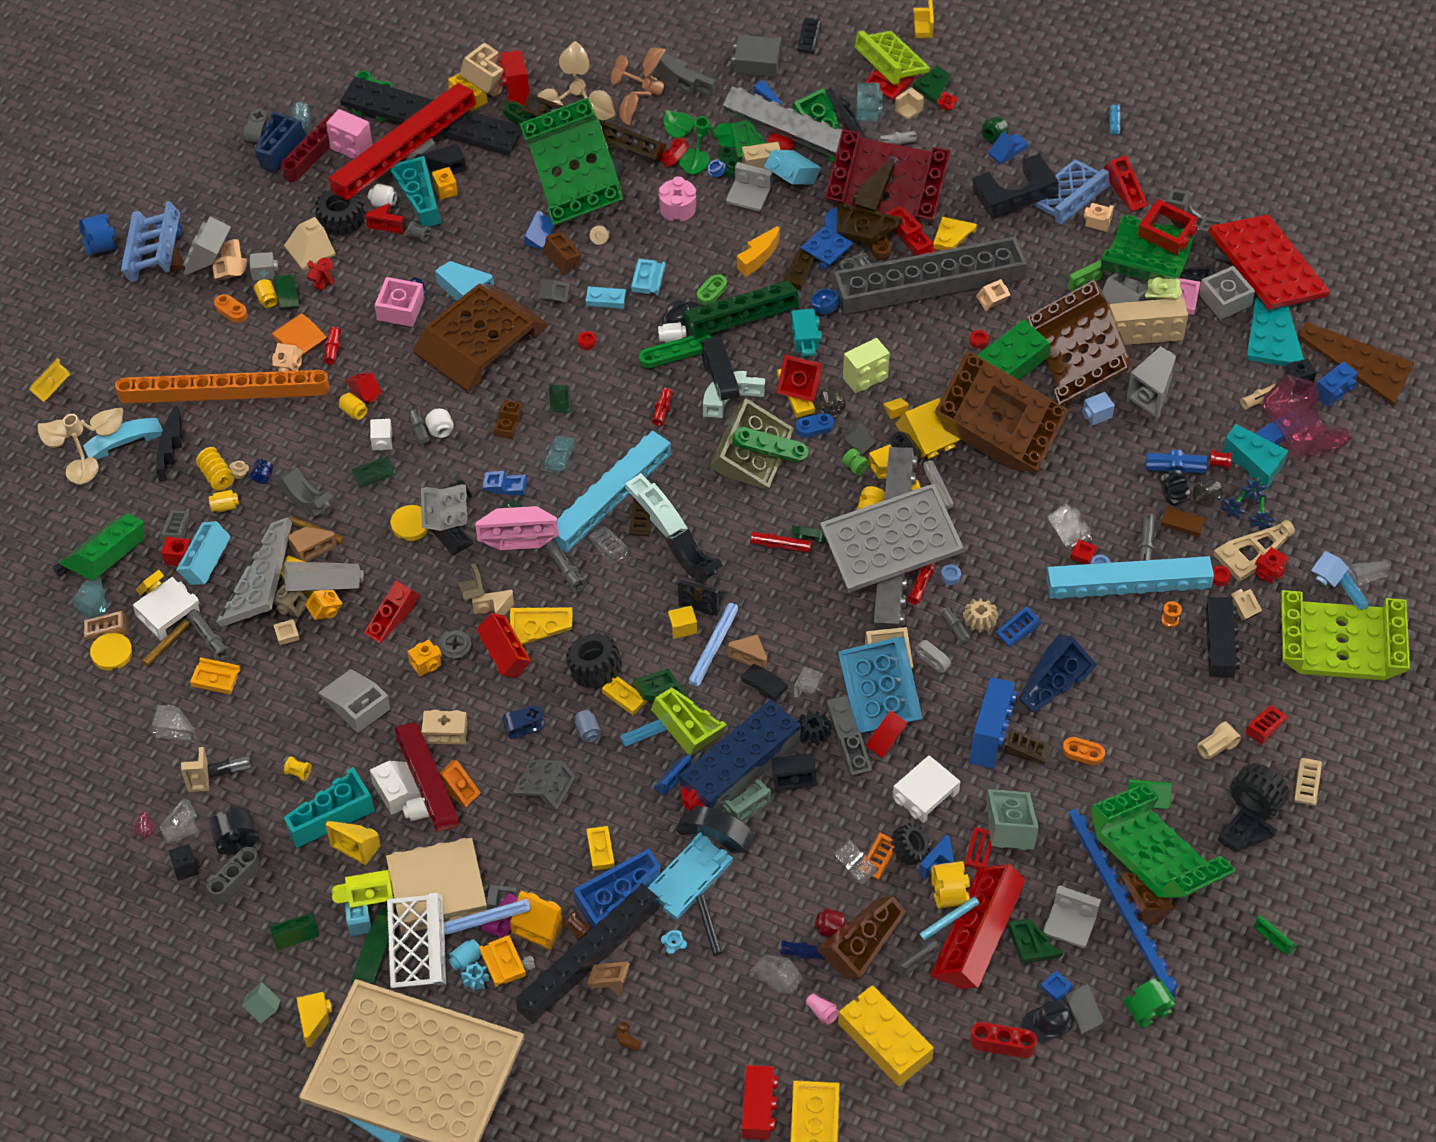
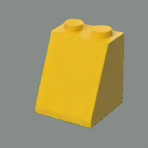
M940 398L905 412L895 423L900 431L908 433L917 444L922 453L921 460L926 457L930 460L938 456V452L945 450V452L951 451L956 448L955 444L960 440L943 428L934 413Z

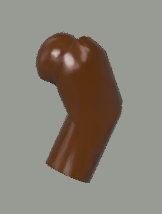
M619 1022L615 1028L618 1043L621 1046L638 1052L642 1041L631 1037L627 1022Z

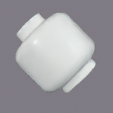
M376 184L373 189H370L368 199L371 200V204L375 208L390 203L391 208L396 204L397 193L392 186Z
M433 409L425 418L427 428L434 437L444 438L453 429V421L445 409Z

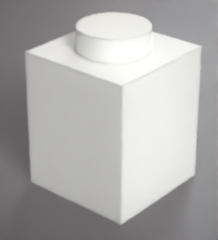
M390 419L371 420L370 439L372 450L392 449V426Z

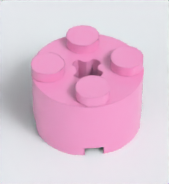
M675 177L673 180L665 182L659 188V207L662 216L671 221H674V219L685 221L695 214L696 189L690 182L682 177Z

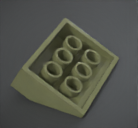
M745 398L735 408L709 467L727 478L769 489L781 459L739 448L734 444L732 435L738 428L746 427L790 439L794 428Z

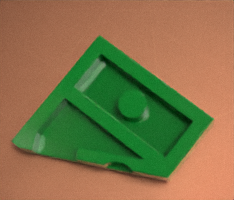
M749 120L731 123L735 149L739 160L742 159V147L766 144L761 134L754 129Z

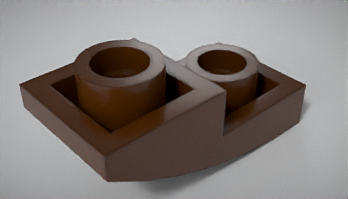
M504 400L499 411V419L494 428V436L513 439L522 414L523 403Z

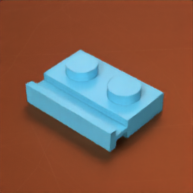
M638 259L631 292L645 294L652 292L659 295L665 271V262L661 264L653 260Z

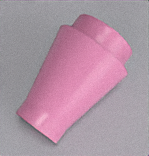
M814 993L806 1000V1005L811 1008L822 1023L829 1025L837 1019L839 1010L835 1004L818 997Z

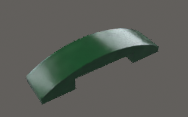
M382 908L371 926L351 981L352 985L355 979L375 985L378 979L380 965L389 946L387 908ZM399 924L398 927L394 930V931H395V934H397V931H398V929H399V927H400V924Z

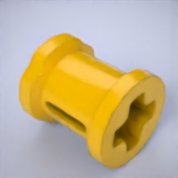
M290 756L285 763L284 774H292L300 777V780L306 781L310 775L312 765L308 762L302 763L297 761L295 757Z

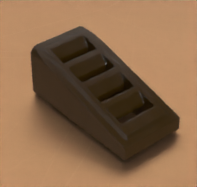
M633 498L629 535L649 537L651 527L650 514L648 512H638L646 510ZM635 525L646 526V528L635 527Z
M1010 729L1004 753L1045 764L1051 745L1020 731ZM1030 746L1034 747L1033 752L1029 751ZM1038 749H1043L1041 756L1037 754Z

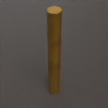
M294 516L289 518L293 525L300 528L309 527L326 530ZM334 533L336 542L342 544L345 538Z
M184 619L142 660V663L148 667L190 626V623Z

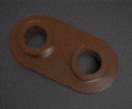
M886 235L872 244L868 243L872 254L876 258L885 259L890 256L891 244Z

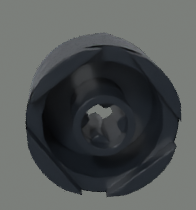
M241 807L230 808V812L226 814L220 812L209 823L218 854L236 855L241 849L252 847L259 840L250 811Z

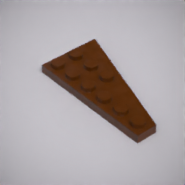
M1305 322L1298 337V340L1309 348L1325 355L1326 360L1330 363L1334 362L1340 365L1344 361L1358 372L1356 379L1358 383L1374 390L1376 396L1379 398L1382 396L1388 400V404L1394 407L1415 362L1309 322Z

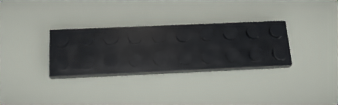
M354 76L341 98V105L402 124L431 103L433 99ZM468 110L437 134L510 156L522 134V129L520 125Z

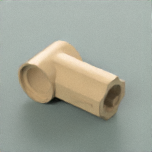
M1223 722L1214 730L1213 734L1198 743L1197 749L1204 759L1210 760L1224 749L1230 750L1240 742L1241 736L1228 722Z

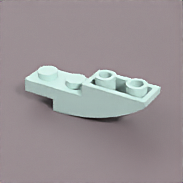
M641 473L625 483V488L650 514V520L665 537L681 528L688 529L673 505L655 483L651 484Z

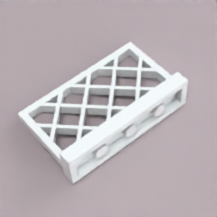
M429 893V895L387 899L391 988L434 984L447 985L443 896L438 893ZM426 901L427 909L420 916L413 908L418 902ZM402 903L407 907V910L398 918L394 914L393 904ZM410 911L419 918L411 928L403 922ZM423 921L427 925L428 931L421 938L414 930ZM400 923L408 929L401 940L395 936L394 931ZM411 933L420 940L412 950L404 944V941ZM424 943L428 947L429 953L422 960L415 952ZM401 945L409 951L402 962L395 956V952ZM412 955L421 962L413 972L404 966ZM423 966L429 969L430 979L420 980L416 976ZM403 967L410 976L404 982H397L396 974Z

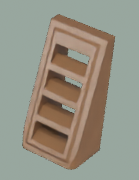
M118 611L84 620V638L97 639L107 633L128 635L129 618L123 611Z

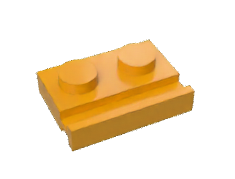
M200 658L199 665L196 666L190 681L191 687L231 695L238 678V673L241 671L240 666Z
M509 935L492 941L484 947L479 946L480 953L495 987H498L501 983L505 982L506 984L526 976L525 969Z

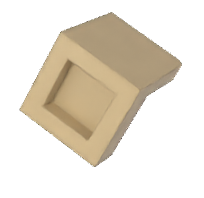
M910 88L896 97L895 111L906 120H909L923 110L924 97L913 88Z

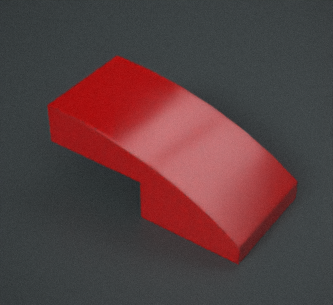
M890 710L871 736L866 747L883 759L894 746L895 740L907 727L908 723Z

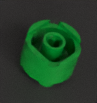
M1161 978L1158 981L1152 979L1134 990L1135 994L1132 998L1127 995L1123 1000L1124 1005L1136 1024L1141 1026L1142 1029L1151 1026L1154 1023L1153 1019L1159 1016L1161 1019L1169 1016L1173 1012L1171 1009L1176 1006V1000Z

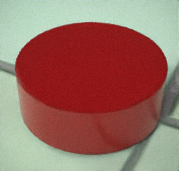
M975 330L970 334L969 343L972 347L983 349L988 345L989 335L985 331Z
M584 331L578 335L577 344L581 349L591 350L596 346V335L593 332Z
M1215 566L1212 569L1214 574L1212 583L1214 585L1225 586L1230 582L1231 572L1227 567Z

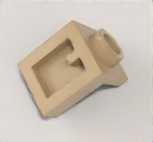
M1240 589L1231 594L1233 604L1237 606V612L1242 621L1262 611L1251 589L1245 592Z

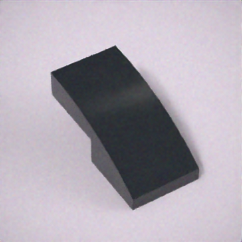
M754 663L741 676L743 683L757 688L760 695L774 701L788 688V685L779 677Z

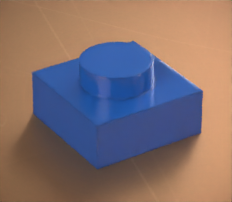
M1057 971L1041 984V990L1058 1002L1073 989V984Z

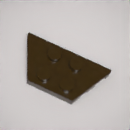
M837 203V234L844 238L872 244L903 224L902 217Z

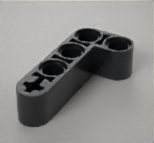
M722 337L702 340L703 365L705 369L710 371L719 400L740 397L738 383Z

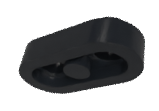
M896 432L891 438V446L913 448L914 456L918 457L919 463L922 453L917 444L908 433Z

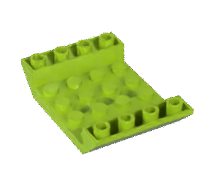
M1281 591L1282 661L1298 673L1386 680L1409 671L1407 602L1405 599L1385 598L1383 607L1368 606L1367 609L1359 610L1356 605L1304 602L1302 592ZM1343 621L1346 626H1339L1336 622ZM1337 638H1344L1347 642L1340 643L1337 641ZM1344 655L1347 657V660H1340L1337 656Z

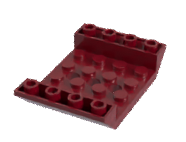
M842 129L825 199L836 205L837 203L855 206L853 202L855 192H859L860 187L890 159H895L898 161V164L894 167L891 175L894 181L888 184L885 194H888L890 198L888 201L881 202L878 212L886 214L901 205L918 223L934 221L951 150L932 147L931 151L861 138L860 132Z

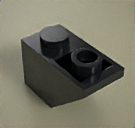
M457 143L423 154L429 171L434 172L448 167L453 175L467 171L465 157Z

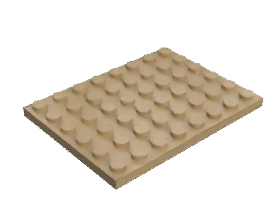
M355 979L299 1098L301 1102L420 1142H480L523 1043L524 1034Z

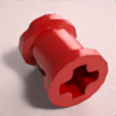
M1212 449L1209 466H1222L1229 470L1232 452L1227 454L1216 452L1215 449Z

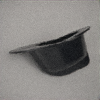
M674 301L667 306L666 312L661 318V323L663 325L681 322L682 326H685L684 311L700 307V305L695 302Z
M1049 1001L1043 1006L1027 1013L1022 1019L1021 1027L1035 1033L1037 1042H1044L1068 1033L1074 1026V1017L1067 1005L1058 1001Z

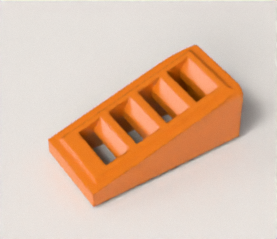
M881 832L879 833L860 868L861 872L880 880L897 853L892 851L894 845H891V841H893L891 837ZM882 844L890 847V849L887 850L881 846ZM880 851V852L885 853V854H887V855H886V857H883V856L877 854V852ZM873 858L882 861V864L880 865L872 861ZM870 864L878 868V871L875 872L867 867Z

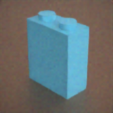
M771 150L764 166L791 184H814L821 170L820 166L794 150Z

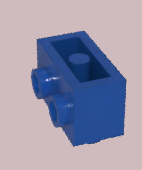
M1343 361L1317 382L1314 397L1327 407H1330L1356 386L1358 372Z

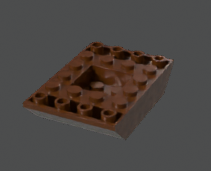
M967 350L934 413L947 432L1010 469L1037 472L1069 410ZM992 414L998 415L1000 422L994 421Z

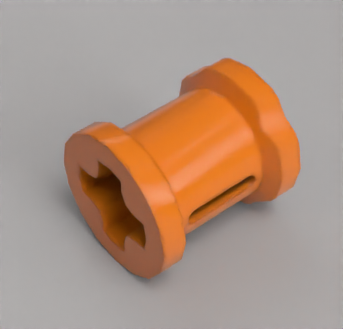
M1169 601L1164 605V614L1162 615L1161 622L1165 627L1174 628L1179 624L1182 607L1177 602Z

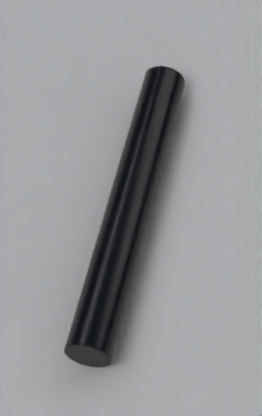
M699 895L696 897L711 950L713 956H719L722 952L704 895Z

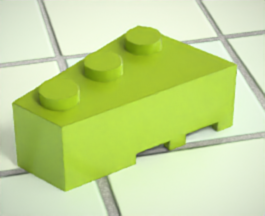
M671 687L655 698L651 710L686 753L692 756L720 738L727 724L723 721L719 722L710 716L708 711L701 710L693 704V701Z

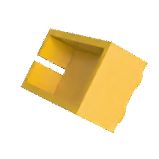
M873 985L857 997V1002L853 1000L839 1011L838 1024L898 1087L932 1060L934 1047Z

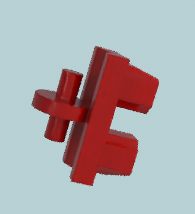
M321 258L316 265L313 261L309 260L307 266L310 271L307 278L313 282V288L323 291L327 284L333 285L335 280L330 274V271L333 269L331 259Z

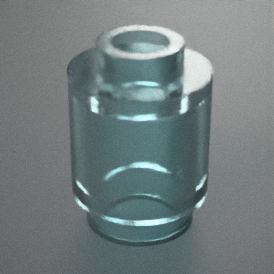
M297 102L291 107L292 117L301 120L303 128L306 129L310 123V108L304 102Z

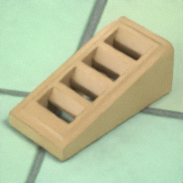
M1306 758L1300 759L1294 802L1316 806L1322 766L1321 761ZM1301 784L1310 785L1313 787L1302 786ZM1300 791L1312 793V796L1300 794Z

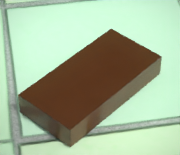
M1167 507L1161 526L1200 537L1206 518Z

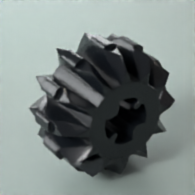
M1173 470L1162 475L1161 489L1167 502L1171 505H1177L1189 499V485L1185 475L1180 470Z
M808 710L807 716L801 714L799 720H797L801 724V743L807 741L808 746L812 743L819 746L820 741L826 743L827 737L831 735V722L826 720L825 714L819 715L818 710L815 714Z

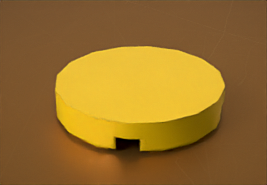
M403 506L397 509L391 517L392 532L399 539L403 538L406 541L419 540L428 533L429 529L422 528V509L420 506Z
M107 633L98 637L93 642L90 648V656L94 665L102 670L112 671L115 668L120 669L130 661L132 645L123 634Z

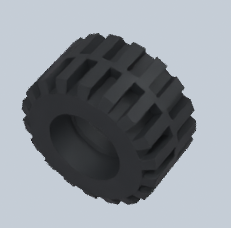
M330 188L329 191L325 190L323 195H319L318 200L315 201L316 217L326 231V234H333V236L350 235L353 231L359 229L358 226L362 225L364 216L361 199L358 194H355L349 200H345L334 194Z
M591 633L588 636H582L579 640H575L573 645L569 646L568 652H566V661L573 680L579 686L583 685L585 688L589 686L591 688L605 686L604 684L612 682V678L616 679L618 673L622 670V660L616 643L612 637L609 638L606 634L596 633L593 635Z
M1259 763L1245 764L1229 788L1232 799L1235 800V803L1241 809L1243 807L1264 820L1274 818L1290 795L1289 787L1286 785L1285 780L1273 769Z

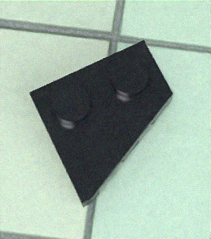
M1242 807L1219 835L1218 841L1234 852H1238L1275 837L1278 830Z

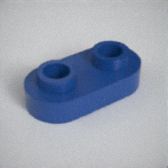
M827 413L800 418L796 422V433L803 438L828 433L834 427V419Z

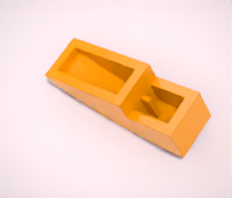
M777 226L747 242V250L737 255V269L745 277L756 271L770 258L780 241V228Z

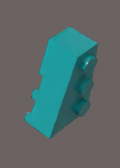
M1236 424L1226 436L1223 449L1224 453L1232 452L1231 459L1239 467L1245 468L1252 479L1259 477L1264 484H1267L1268 486L1264 489L1265 491L1284 467L1288 450Z

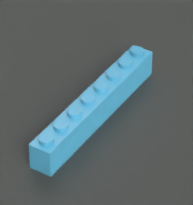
M654 431L644 436L635 448H631L622 460H618L609 472H605L596 484L591 485L588 491L583 496L578 497L569 509L564 510L557 519L559 536L551 541L555 540L561 550L567 553L630 494L625 488V483L640 473L647 478L671 455V442Z
M1210 556L1048 567L1046 581L1049 599H1063L1113 594L1124 595L1128 593L1143 594L1146 592L1185 591L1189 589L1204 590L1212 587L1214 574Z

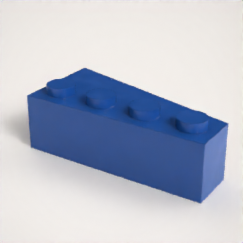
M647 849L573 889V900L586 921L591 924V929L642 883L648 887L660 875V864L651 850Z

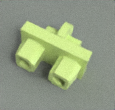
M1160 277L1149 279L1145 298L1157 300L1180 298L1182 289L1179 287L1181 281L1179 279H1162Z

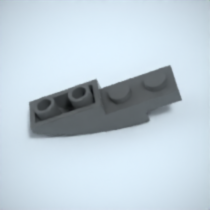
M666 53L662 55L657 68L673 85L691 95L698 91L710 97L714 96L716 93L714 79L688 69V63Z
M842 696L827 700L826 705L832 721L831 726L850 775L855 776L871 772L872 768L861 733L857 729L848 697Z

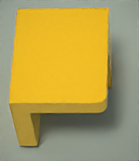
M692 606L668 611L674 639L697 634V620Z

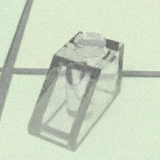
M158 705L152 723L155 737L196 743L195 730L180 708L173 705Z
M764 955L751 968V971L777 992L789 994L796 990L798 984L803 980V977L790 958Z

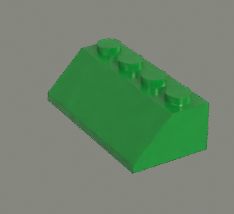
M125 514L112 520L62 559L60 565L92 581L95 580L144 540V521L130 514Z

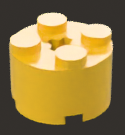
M963 861L937 864L931 867V882L935 889L933 894L938 909L961 906L970 900L969 893L966 892V888L970 887L968 874L964 875Z

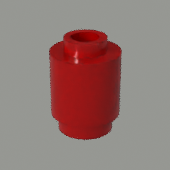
M772 133L767 140V143L778 142L780 150L795 149L792 139L778 133Z

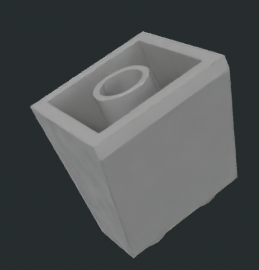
M1161 346L1131 372L1127 398L1156 418L1160 416L1172 380L1176 356Z

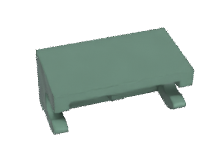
M759 779L754 781L753 787L731 802L728 799L724 801L723 810L742 822L770 803L771 790Z

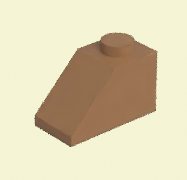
M304 527L288 535L291 550L299 560L304 562L337 547L335 534L332 531Z

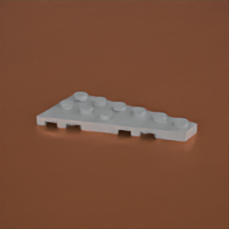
M288 517L273 522L269 526L261 541L263 543L262 548L259 552L254 553L252 557L254 562L251 567L247 566L234 589L236 593L232 601H228L224 607L226 609L224 616H219L216 621L221 627L272 609L288 543V535L292 526V521Z

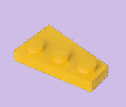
M572 607L510 609V625L522 645L572 630Z

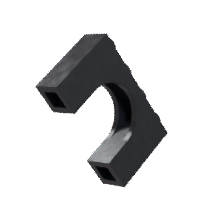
M1040 154L1023 159V174L1030 182L1024 188L1017 190L1005 189L997 184L990 172L972 177L973 192L991 218L1059 194V181Z

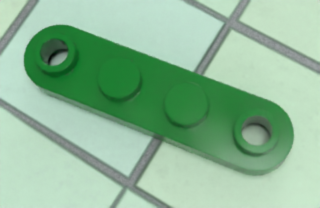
M709 334L697 338L689 336L644 349L639 353V363L644 368H653L702 354V340L712 337Z
M740 427L732 435V440L737 447L772 457L800 463L808 455L807 447L801 442L754 429Z

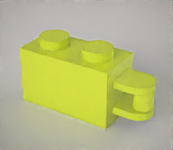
M389 870L345 877L346 884L336 885L332 888L333 901L335 903L349 902L350 908L393 899Z

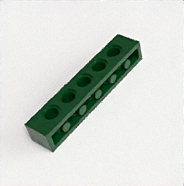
M788 280L684 311L685 327L694 338L791 310L799 307L798 291Z

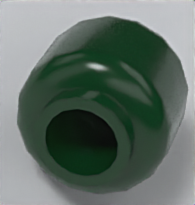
M998 116L991 118L982 126V135L990 143H995L1003 132L1008 134L1009 131L1006 121Z

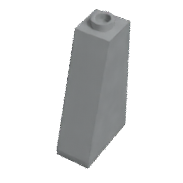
M285 561L284 585L286 591L359 588V582H363V570H360L359 564Z

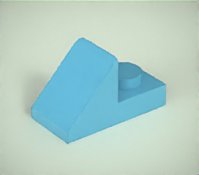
M345 903L350 936L369 933L371 923L368 905L350 908L349 903Z

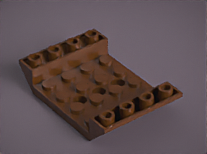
M1095 279L1028 316L1030 325L1050 342L1051 356L1047 360L1057 386L1054 392L1060 405L1066 404L1130 369L1132 362L1110 304ZM1102 338H1106L1104 343L1098 345ZM1089 347L1088 351L1082 354V350ZM1072 356L1071 360L1065 363L1066 358Z
M479 283L425 326L413 349V353L466 392H469L481 382L480 371L526 333L529 332L536 337L548 327V323L496 286ZM463 316H471L468 319L462 318ZM476 326H484L481 329L475 328ZM491 335H492V336H495V335L498 336L497 338H494V339L489 338V336H491Z

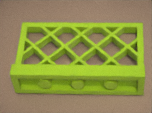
M864 31L857 32L854 47L892 84L899 83L902 77L928 73L930 71V67L892 31L867 35Z

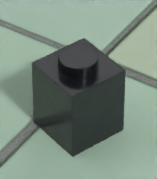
M190 844L168 850L177 881L199 875Z

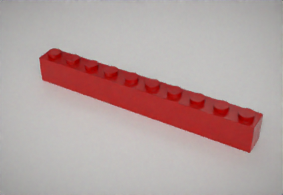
M460 83L455 84L329 177L331 191L343 199L349 200L476 105L474 90Z

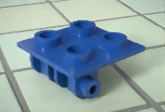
M824 226L803 244L800 249L819 259V266L822 269H828L832 262H836L843 253L848 251L853 242Z

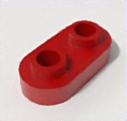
M685 138L675 139L671 143V147L662 153L660 160L665 167L676 163L689 148V143Z

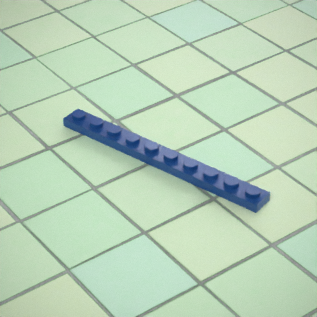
M1077 809L1070 811L1069 818L1074 830L1156 980L1158 981L1161 978L1175 999L1176 989L1178 988L1173 976H1168L1166 972L1168 968L1162 957L1158 958L1156 954L1158 950L1152 939L1148 940L1146 936L1147 929L1143 921L1138 922L1135 916L1137 911L1133 903L1127 902L1125 898L1127 893L1123 885L1119 886L1116 882V879H1118L1113 867H1108L1106 863L1108 859L1104 850L1098 849L1096 845L1098 840L1094 832L1088 831L1087 826L1089 825L1084 814L1080 815Z

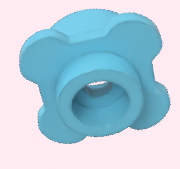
M678 930L670 931L661 937V942L665 944L668 954H674L676 950L685 949L687 946L681 932Z

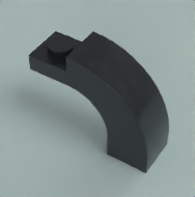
M681 528L665 538L679 564L691 577L699 582H703L718 573L717 569L723 566L719 558H710L701 551L689 529Z
M694 806L692 812L684 813L676 828L680 835L699 834L701 832L703 835L710 836L721 842L731 853L748 852L755 837L753 831L737 818L723 811L704 806Z

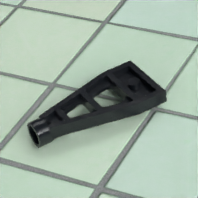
M831 87L828 88L825 93L849 129L860 132L861 138L873 140L872 138H867L849 108L851 104L848 99L843 97L839 90L834 91Z

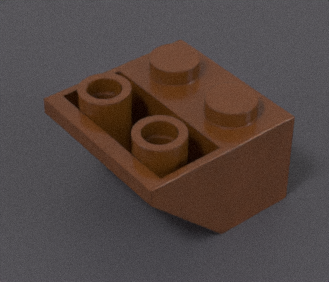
M1123 873L1121 875L1127 896L1131 903H1133L1144 925L1159 924L1174 910L1169 897H1158L1138 878L1137 874Z

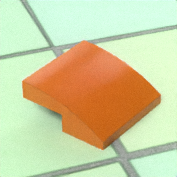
M302 313L271 333L277 343L295 345L303 351L302 356L327 339L323 332Z

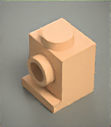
M1092 203L1090 208L1086 207L1084 218H1086L1085 226L1107 232L1114 206L1106 207Z
M1000 279L984 286L976 297L985 311H988L990 308L1004 303L1009 298L1010 293Z

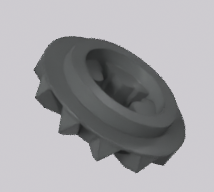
M454 630L445 633L440 638L438 646L445 658L449 657L455 660V658L459 657L463 659L465 654H469L472 643L470 637L465 632ZM455 640H457V649L453 650L452 646Z

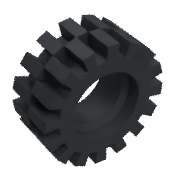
M907 823L894 830V834L891 835V839H893L891 845H894L892 851H896V858L901 857L900 862H906V865L922 861L930 853L928 850L931 849V845H928V843L931 841L930 838H926L928 833H923L924 828L922 826L919 827L917 823Z

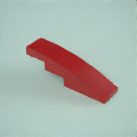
M901 205L886 213L902 217L903 224L896 228L895 231L914 256L937 252L934 249V243L923 233V226Z

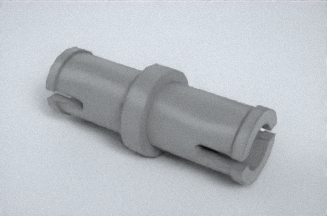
M915 131L905 133L894 132L891 135L879 136L878 141L901 145L915 143L917 138L914 137L916 135Z

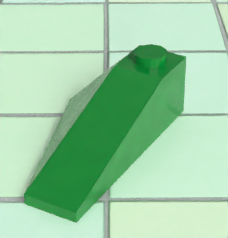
M824 88L793 103L791 108L797 114L802 116L808 115L814 121L819 123L825 122L831 128L839 129L838 119L834 113V105L825 93ZM824 154L831 163L834 162L835 158Z

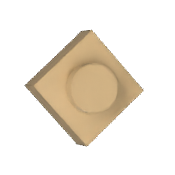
M294 619L274 624L279 645L300 640Z

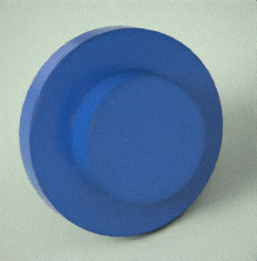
M713 160L708 165V173L711 177H720L726 171L725 164L720 160Z

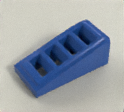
M761 80L754 85L753 95L758 94L764 100L769 102L775 101L781 106V101L765 81Z
M1026 606L999 628L996 634L1011 647L1040 627L1041 621ZM1027 618L1030 621V623L1027 624L1024 621V619ZM1021 623L1024 628L1021 629L1017 624ZM1012 627L1018 631L1017 634L1013 632ZM1006 631L1012 636L1011 639L1004 634Z

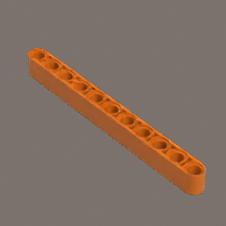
M323 370L121 378L115 383L119 401L126 404L322 396L330 390L328 375Z

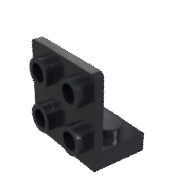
M679 580V606H692L693 610L700 611L706 615L718 616L725 598V592L685 580Z

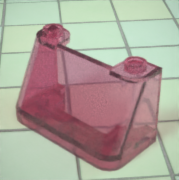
M1286 374L1265 395L1263 406L1294 451L1305 455L1345 446L1353 438L1351 434L1341 427L1334 430L1329 429L1312 407L1319 398V391L1312 381Z

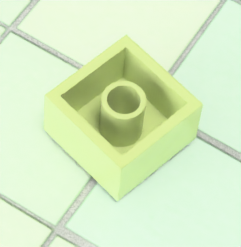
M877 338L844 353L843 379L855 393L866 390L878 382H883L888 378L890 353Z

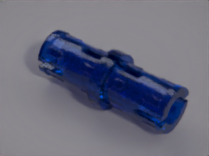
M782 940L781 947L786 948L780 950L781 955L800 956V959L807 957L825 961V957L821 953H817L819 952L817 950L819 946L809 945L804 941L802 943Z

